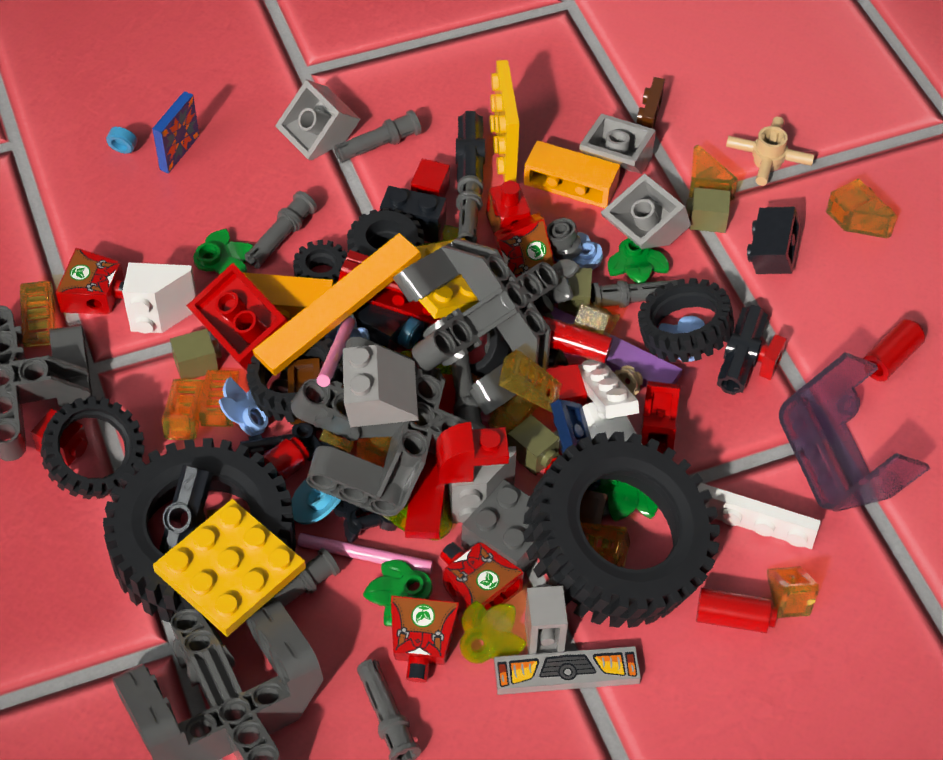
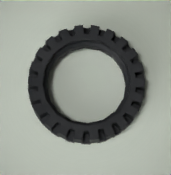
M690 278L689 283L686 284L684 279L677 280L678 285L673 286L672 282L665 284V290L659 287L654 290L655 296L649 294L646 297V303L642 302L640 306L641 311H638L641 335L650 353L653 355L657 354L658 358L662 360L668 356L669 362H676L678 357H680L683 363L689 362V357L694 356L695 361L702 359V353L710 356L714 354L713 348L720 350L724 347L723 341L728 342L731 338L730 333L733 334L734 331L733 310L726 291L723 288L720 289L719 285L714 282L710 285L709 280L702 279L698 284L697 278ZM701 307L716 313L709 323L700 329L688 333L673 334L657 328L663 318L683 308Z
M323 337L296 360L320 358L321 362H325L333 341L329 337L326 339ZM253 355L251 358L252 364H248V374L246 375L251 394L261 412L264 411L266 416L270 418L274 416L275 420L282 421L285 417L287 422H295L296 416L292 413L291 401L296 393H279L269 390L267 382L273 374ZM339 361L331 382H341L342 388H344L343 373L340 371Z
M94 396L87 397L86 400H82V398L75 399L71 404L68 402L53 415L43 434L41 457H43L42 464L44 469L49 471V478L52 482L54 480L58 482L57 487L61 490L68 489L70 491L69 494L75 497L80 494L83 495V499H91L93 496L100 499L108 494L111 496L114 486L122 488L120 477L126 471L133 476L135 475L133 464L139 459L142 460L145 445H142L144 437L143 432L139 433L140 425L137 420L133 421L131 419L133 414L128 409L124 412L121 410V404L115 402L112 405L109 403V399L102 397L99 401ZM82 418H97L110 423L120 433L124 441L125 457L122 465L113 474L103 478H87L76 474L65 464L60 453V438L63 431L72 422Z

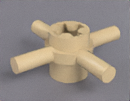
M774 117L771 126L760 130L756 141L728 136L726 147L752 153L754 163L759 168L756 183L761 186L767 184L770 171L779 169L785 160L812 166L814 154L788 149V135L782 129L784 125L782 117Z

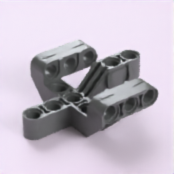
M457 238L411 264L395 275L393 279L409 303L412 301L417 302L419 299L422 300L460 274L465 279L479 302L463 313L457 308L447 315L446 318L443 317L428 327L423 334L424 339L413 346L412 357L420 368L427 371L434 369L441 363L443 366L451 365L483 344L479 338L497 327L515 355L471 385L473 388L469 392L486 416L546 373L552 330L533 302L558 285V275L551 265L546 262H540L516 278L497 249Z
M0 305V459L14 461L22 457L26 451L22 404L57 398L59 407H62L68 402L71 404L78 398L86 400L87 397H93L82 324L49 329L52 356L26 359L24 349L21 347V344H23V329L21 326L16 327L12 311L8 307Z
M351 337L346 341L345 348L379 344L365 338ZM386 348V349H388V350H390V351H392V352H395V353H397V354H399V355H401V356H404V357H406V358H408V359L414 361L413 358H410V357L405 356V355H403V354H400V353H398V352H396V351H393V350H391V349H389V348ZM342 354V358H341L340 365H339L340 371H341L342 373H343V354ZM415 363L418 402L417 421L351 428L344 406V388H342L341 382H330L327 387L319 386L317 379H309L304 382L291 401L292 413L300 420L347 438L349 441H355L358 438L392 437L384 467L334 447H317L306 479L308 485L318 491L376 514L389 517L397 515L405 507L425 465L427 453L436 455V441L439 435L451 426L469 422L439 409L445 384V378L441 371L436 367L429 371L423 370ZM471 422L472 429H486Z
M279 600L260 608L246 620L255 641L278 676L245 692H242L232 670L235 667L234 657L227 647L223 645L215 627L211 623L208 624L203 615L196 609L180 610L171 618L170 624L175 636L173 651L181 669L187 667L191 686L200 685L210 709L179 724L176 721L168 698H163L155 675H151L148 667H145L144 664L112 678L120 699L153 760H219L231 753H234L237 760H281L278 748L271 739L270 734L299 720L324 678L312 647Z

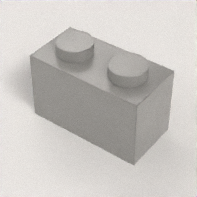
M541 584L533 588H527L524 623L528 654L565 652L568 621L563 586Z

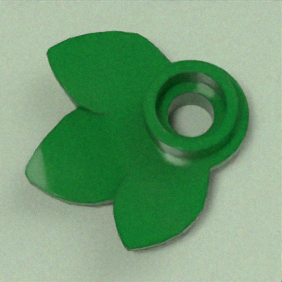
M227 229L219 230L208 235L205 243L198 246L193 256L194 264L202 271H215L220 275L227 267L234 263L241 272L246 273L247 268L244 264L246 261L244 256L253 245L230 241Z
M628 238L620 243L619 252L610 257L608 271L610 276L626 273L635 283H646L652 271L668 273L669 263L661 252L650 248L641 249Z
M600 479L601 485L596 490H593L608 494V510L614 522L626 518L635 509L643 516L652 519L658 509V506L646 494L621 481Z
M390 560L382 563L383 577H378L371 581L363 593V596L368 601L385 606V626H392L391 596L428 599L433 590L432 581L426 573L418 570L413 571L406 562L400 560ZM415 582L420 583L417 590H409L411 584Z

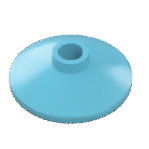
M305 479L291 499L294 520L299 524L315 523L332 512L341 499L312 488Z

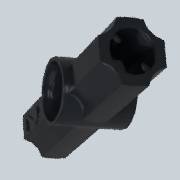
M465 111L463 115L458 116V138H456L457 182L467 175L477 176L483 182V164H485L483 116H479L476 111Z
M755 305L742 307L733 334L730 333L731 338L727 342L723 357L724 362L717 379V385L725 393L732 395L739 392L743 393L751 367H755L762 343L761 337L768 314L761 307Z
M188 465L182 466L173 502L163 513L165 530L159 551L163 554L170 551L206 521L203 510L213 472ZM186 511L188 515V521L186 525L183 527L181 523V516Z

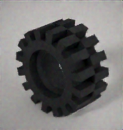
M317 240L318 245H314L311 241L307 243V249L304 246L300 247L299 253L296 252L294 255V277L333 280V285L338 282L342 265L347 257V252L345 250L342 251V246L337 244L333 247V241L329 240L327 245H323V240ZM318 265L332 267L330 271L324 273L311 271L313 267Z

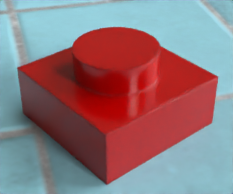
M775 334L770 345L764 344L757 359L758 362L762 363L759 376L769 380L772 379L782 359L787 338Z

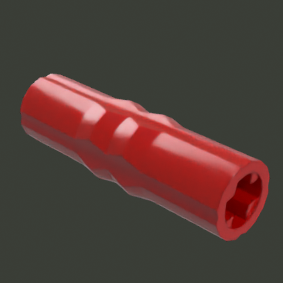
M542 316L552 330L550 348L606 363L613 337L581 328L575 324H568L558 319Z

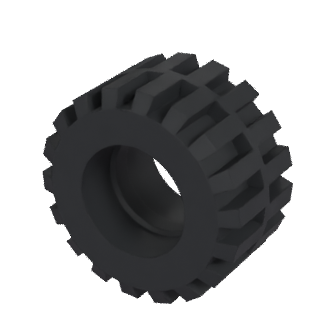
M383 208V211L378 212L376 209L371 210L369 215L362 214L359 216V221H354L351 224V229L348 230L347 234L348 252L352 250L371 256L398 233L415 247L424 245V231L421 229V224L418 220L413 221V216L408 213L403 215L402 210L395 209V211H389V208Z

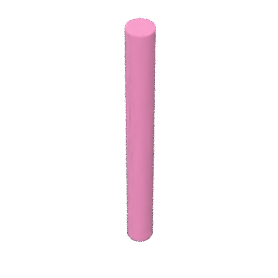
M351 317L346 318L342 322L320 370L317 383L321 387H327L330 384L343 354L346 341L350 338L354 329L355 320Z
M300 533L297 545L299 547L313 550L324 548L332 554L379 564L390 560H400L406 562L413 571L418 570L426 574H431L433 568V561L304 533Z

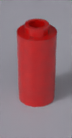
M901 320L863 357L862 366L865 372L877 381H886L925 342L923 328L915 321Z
M701 587L696 622L767 633L768 627H775L777 606H771V598Z

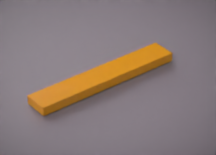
M398 233L252 350L254 356L276 376L394 280L393 277L417 262L421 258V252L404 236Z

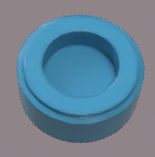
M122 127L111 128L106 137L108 145L113 150L124 154L133 152L137 144L136 136Z
M411 316L400 331L398 344L406 349L413 348L423 334L424 322Z

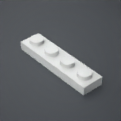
M590 359L584 361L582 365H578L587 395L606 419L639 413L638 400L606 363Z
M700 483L697 487L699 492L709 490L712 499L705 505L706 508L716 507L718 516L715 519L731 526H740L753 530L762 536H771L787 541L796 547L812 549L820 520Z

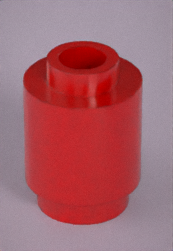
M292 437L290 440L284 439L263 456L265 466L271 462L276 468L277 477L282 475L285 481L305 466L309 453L299 439Z

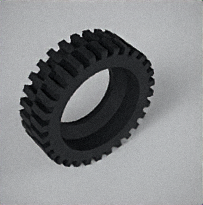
M606 432L598 433L592 441L588 436L581 439L576 446L574 444L569 446L562 455L558 456L533 489L534 492L529 497L526 505L530 508L524 514L523 524L529 525L523 533L524 542H534L526 551L529 560L537 558L540 560L533 569L536 576L539 578L547 574L550 579L546 584L563 586L565 605L567 606L570 601L577 604L573 612L574 614L582 618L588 611L593 612L591 622L599 625L609 616V627L617 628L625 621H627L628 628L638 627L643 621L647 625L655 622L660 616L663 618L670 614L708 577L706 574L713 568L716 561L712 557L719 549V543L713 540L720 534V526L710 524L718 516L716 507L706 508L705 504L712 499V496L708 489L699 492L697 487L703 481L700 475L696 473L690 478L685 471L691 465L685 459L679 465L672 460L676 454L674 450L668 447L662 454L657 451L660 442L651 438L646 445H642V435L635 433L627 441L624 440V432H614L609 439ZM599 479H612L627 483L642 491L659 507L667 520L673 540V548L663 562L647 569H626L612 564L594 550L584 535L580 522L581 500L586 489L592 483Z
M203 438V447H195L194 439L184 440L185 449L177 450L174 442L165 445L166 455L160 456L157 449L148 453L150 463L147 465L139 459L133 464L135 475L133 476L126 471L120 477L122 488L114 486L111 491L113 502L107 501L105 507L107 518H103L104 538L113 571L124 593H129L130 600L136 606L142 602L144 612L153 616L158 609L160 619L170 623L173 614L180 610L195 609L154 572L153 564L165 554L155 547L147 531V524L152 515L164 504L173 500L183 465L213 472L209 491L226 492L245 500L248 503L251 515L295 551L296 533L289 490H286V483L282 475L277 477L276 468L271 462L265 466L264 456L256 452L250 458L249 447L240 444L236 452H234L231 441L222 440L220 448L214 447L213 438Z

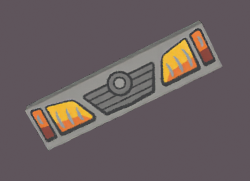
M635 646L494 657L497 695L640 684L641 679Z

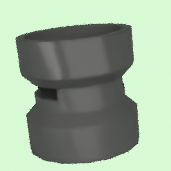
M559 218L548 225L546 230L554 257L558 260H572L576 258L582 251V243L577 235L578 231L574 221L568 218Z

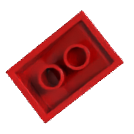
M234 263L227 267L186 305L246 371L248 364H252L251 358L254 355L252 350L288 322Z

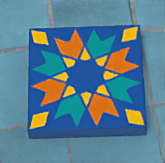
M185 91L152 128L159 168L168 174L199 137L194 96Z

